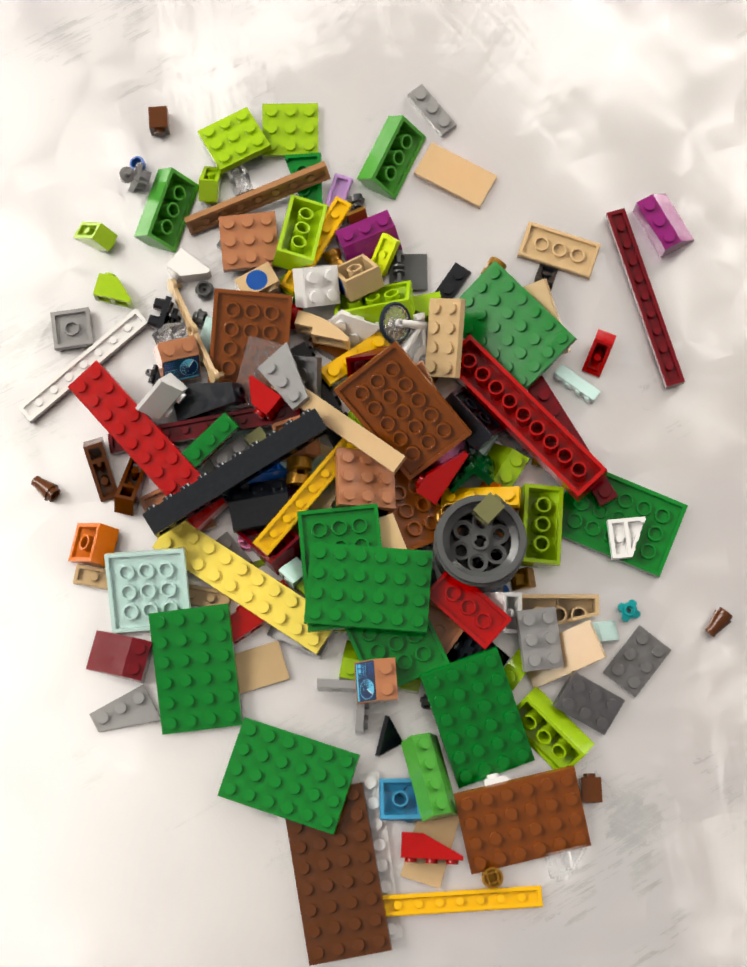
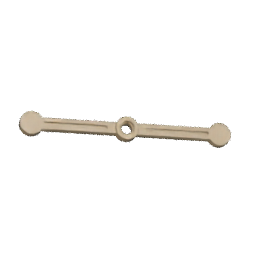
M169 279L167 288L172 293L185 321L188 336H195L199 354L207 369L209 380L211 383H217L220 378H224L223 371L218 372L214 368L198 333V327L193 322L178 288L183 287L182 282Z

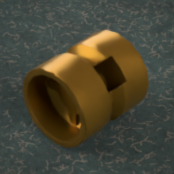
M290 456L287 458L286 470L289 471L286 474L287 487L293 489L301 487L311 475L309 472L312 471V458L307 456Z

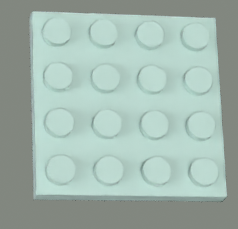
M185 547L104 554L112 633L150 631L148 614L191 608Z

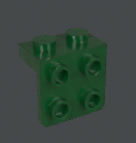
M476 451L474 454L470 453L450 482V492L455 493L473 474L489 486L494 481V461L479 451Z

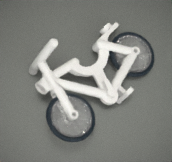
M391 302L383 308L380 314V331L383 337L390 343H393L395 340L401 343L407 338L402 346L406 353H408L419 335V346L415 348L412 355V360L417 363L421 356L426 357L428 322L425 321V313L414 314V320H411L410 314L403 304Z

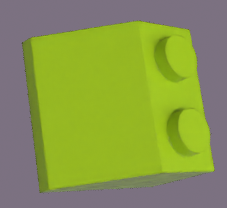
M494 443L487 454L495 464L493 482L499 483L503 487H513L530 458L513 448Z

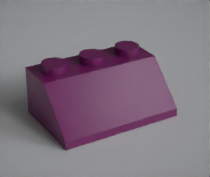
M666 193L652 194L636 202L633 212L661 258L694 241Z
M388 210L335 231V240L345 261L361 254L371 259L382 233H387L399 240ZM401 243L397 250H402Z

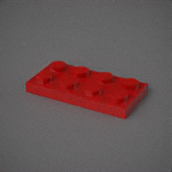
M446 571L430 587L429 600L484 650L512 620L480 589L457 581Z

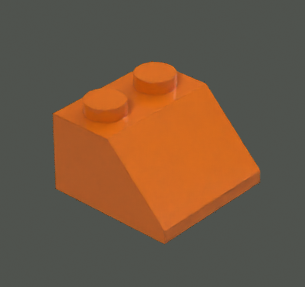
M78 523L68 561L105 568L104 554L114 553L119 529L102 523Z

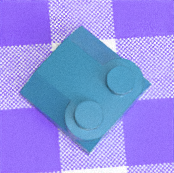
M410 778L379 779L380 820L405 821L407 823L421 821Z

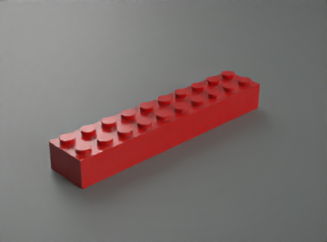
M471 335L463 340L460 378L454 379L462 387H465L505 430L579 502L607 476V469Z
M97 360L68 386L165 496L172 493L176 494L181 491L180 488L187 483L192 484L198 480L197 477L201 475L198 469L184 457L178 447L147 414L135 408L138 403ZM222 498L189 518L188 521L196 530L202 531L229 504Z

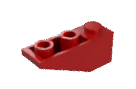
M401 833L400 858H405V862L417 863V858L425 859V863L438 864V860H446V864L458 865L459 861H463L462 855L424 833Z

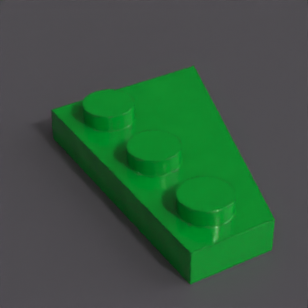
M321 152L284 155L291 174L322 162ZM322 182L299 191V196L323 203Z

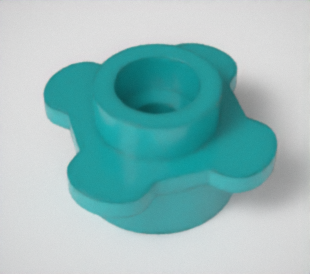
M635 600L618 605V610L622 616L621 619L624 622L640 617V611L637 610V602Z

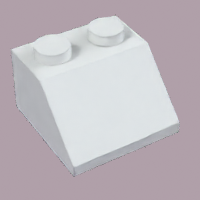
M170 372L158 379L135 408L158 420L164 416L167 418L174 411V404L176 402L179 404L186 397L184 392L188 387Z

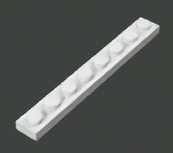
M134 309L21 404L18 409L32 424L71 391L68 386L96 360L103 364L147 327L148 321L137 309Z
M379 771L359 774L360 783L362 782L364 787L382 894L397 895L386 821L380 820ZM400 916L387 917L390 939L403 938Z

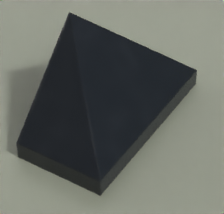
M386 715L375 757H381L401 745L402 742L393 722Z

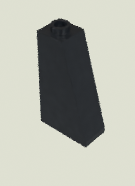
M233 382L183 383L188 387L184 392L186 397L179 404L176 402L174 408L177 422L210 416L246 403L244 397L245 390L242 384Z

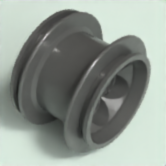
M474 495L456 501L442 514L435 529L433 555L441 574L446 571L457 581L475 586L483 593L504 586L515 576L526 553L527 535L521 518L506 502L503 504L505 506L504 511L487 528H479L476 525L478 519L472 514V511L487 495ZM464 527L468 530L469 534L467 536H460L457 530ZM501 532L504 538L496 540L493 537V533ZM477 538L484 539L483 547L476 546ZM462 547L466 550V555L458 556L455 550ZM497 551L501 554L502 558L495 561L491 558V553ZM478 559L482 561L483 566L479 569L474 568L472 561Z

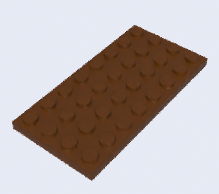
M362 782L351 784L335 835L285 819L309 966L392 950L364 787Z

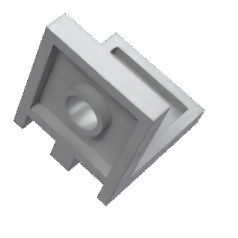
M317 678L318 691L356 693L354 680ZM369 703L357 704L355 734H363L364 729H368V715H365V709H369Z

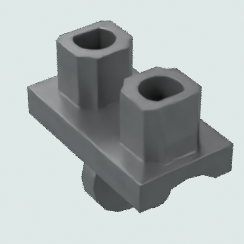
M137 163L134 170L127 166L120 170V180L124 183H131L128 191L134 192L135 188L145 191L146 186L149 184L152 172L143 170V164Z

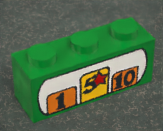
M224 412L182 454L195 468H200L241 429V426L228 413Z

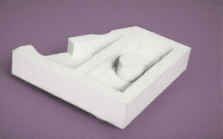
M340 310L328 320L349 337L352 348L380 329L379 322L374 324L364 320V317L352 315L344 310Z
M645 516L606 521L611 560L633 557L642 526L646 520Z

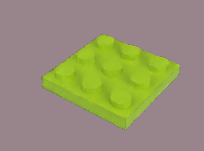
M318 103L262 104V132L272 149L262 154V157L284 158V155L318 153Z
M247 107L197 131L221 174L272 150L270 143Z

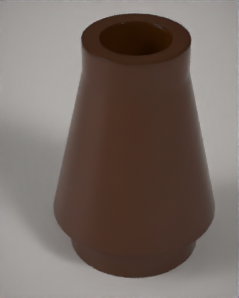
M39 476L34 477L31 481V485L45 501L53 502L60 495L61 491L58 485Z
M722 607L718 610L715 609L705 631L712 637H715L717 633L731 623L730 620L733 616Z

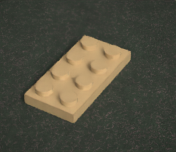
M430 298L425 366L431 377L460 378L466 299Z

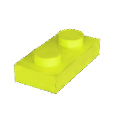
M382 233L371 258L379 266L382 276L387 275L401 242L387 233Z

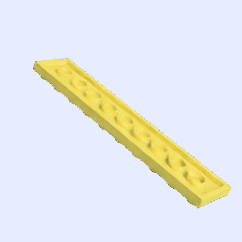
M186 521L160 536L152 546L153 549L185 547L188 572L316 655L334 631L309 633L308 625L304 624L305 598L200 530H196Z

